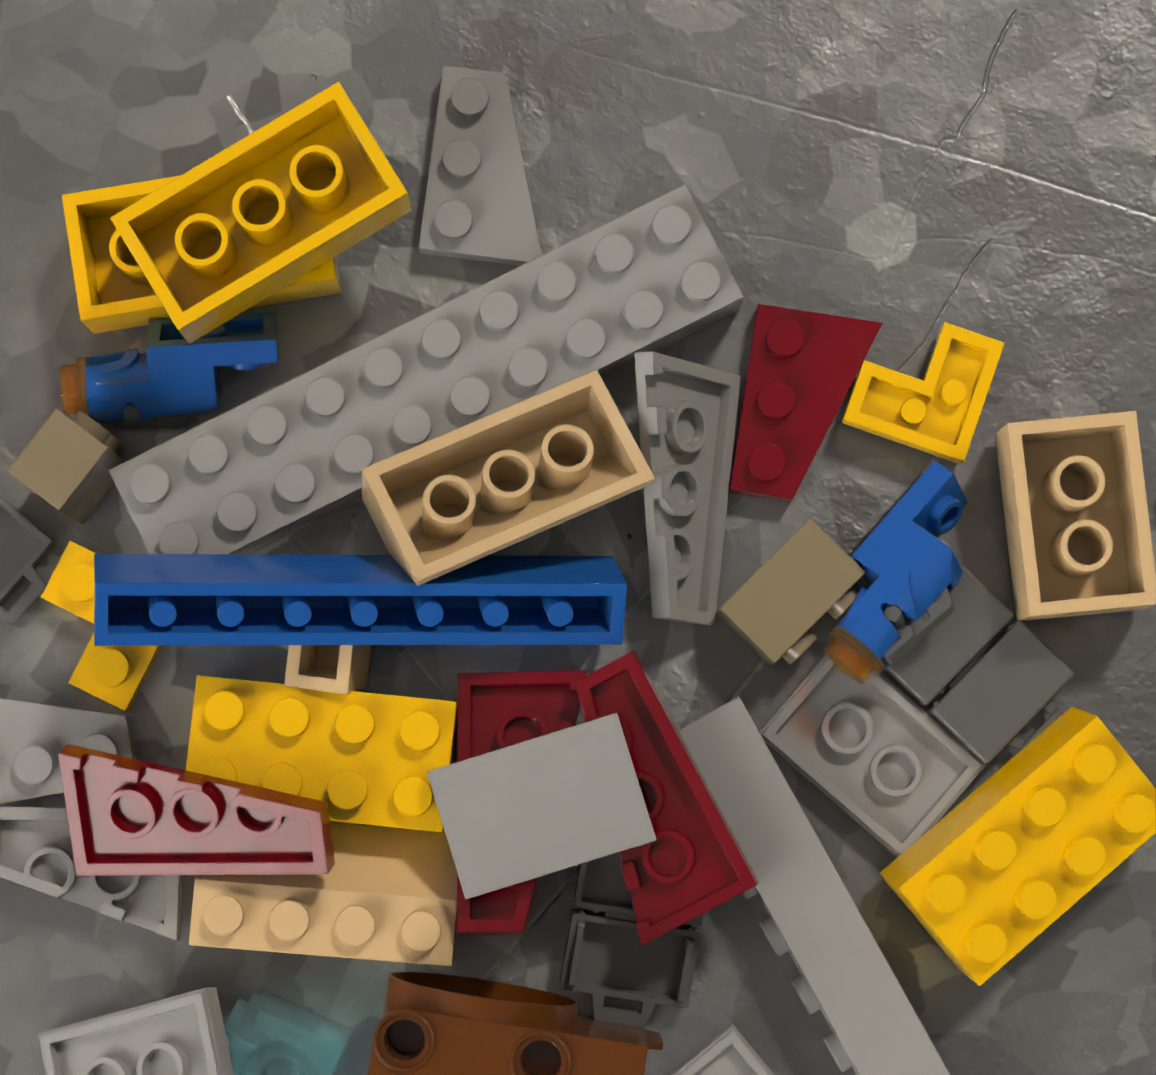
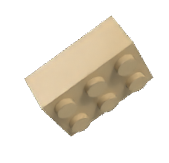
M1136 411L1007 423L995 433L1016 622L1143 610L1156 605V572Z

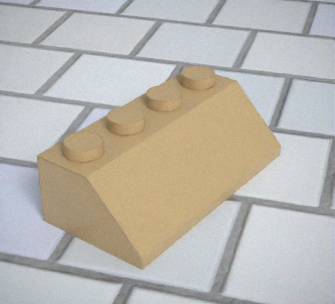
M595 370L363 468L362 500L389 554L414 583L419 586L654 483L655 477L600 374Z
M330 822L335 865L329 874L195 876L189 945L440 966H452L455 962L457 941V870L445 832Z

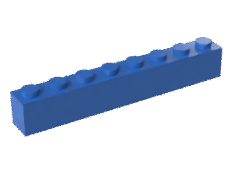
M94 554V646L622 645L627 583L613 556H486L417 586L391 555Z

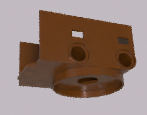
M391 972L388 975L382 1019L378 1023L373 1036L368 1075H644L648 1049L662 1050L663 1041L660 1033L643 1029V1027L595 1021L592 1017L579 1016V1002L556 993L463 976L425 972Z

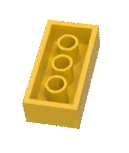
M338 81L110 217L176 328L190 344L412 211L408 192Z
M179 176L62 195L80 320L94 334L146 326L149 323V319L170 318L110 217ZM337 256L250 308L343 293Z
M197 675L186 770L328 802L330 821L445 832L427 771L453 764L458 722V703L454 701L351 691L350 694H340L284 686V684Z
M1070 707L884 868L879 875L956 968L977 985L981 986L1156 833V788L1098 716L1075 707Z

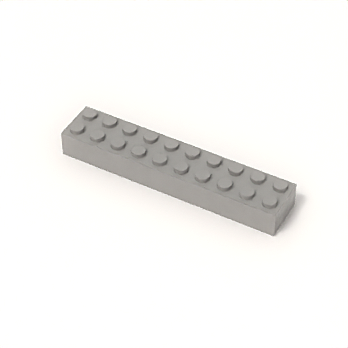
M685 184L108 471L149 554L251 555L361 500L363 468L597 370L601 378L604 379L634 364V353L658 352L738 312L744 296Z

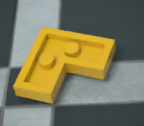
M944 322L940 328L923 380L864 360L841 423L961 465L965 461L1005 343Z
M69 541L41 598L94 624V554L96 553ZM93 633L68 683L124 711L130 712L163 645L94 646Z

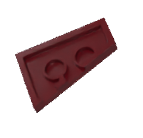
M757 305L730 479V493L788 502L793 500L883 323L770 305Z

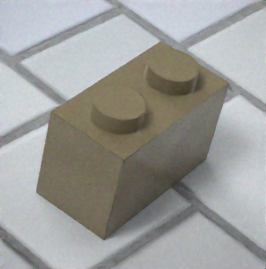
M55 409L7 471L59 511L84 524L115 484L108 470L126 461L115 453L122 442L81 410L71 420L58 409Z
M810 518L716 613L769 667L781 656L791 665L817 639L809 628L826 611L836 620L854 602L860 591L854 584L866 572Z

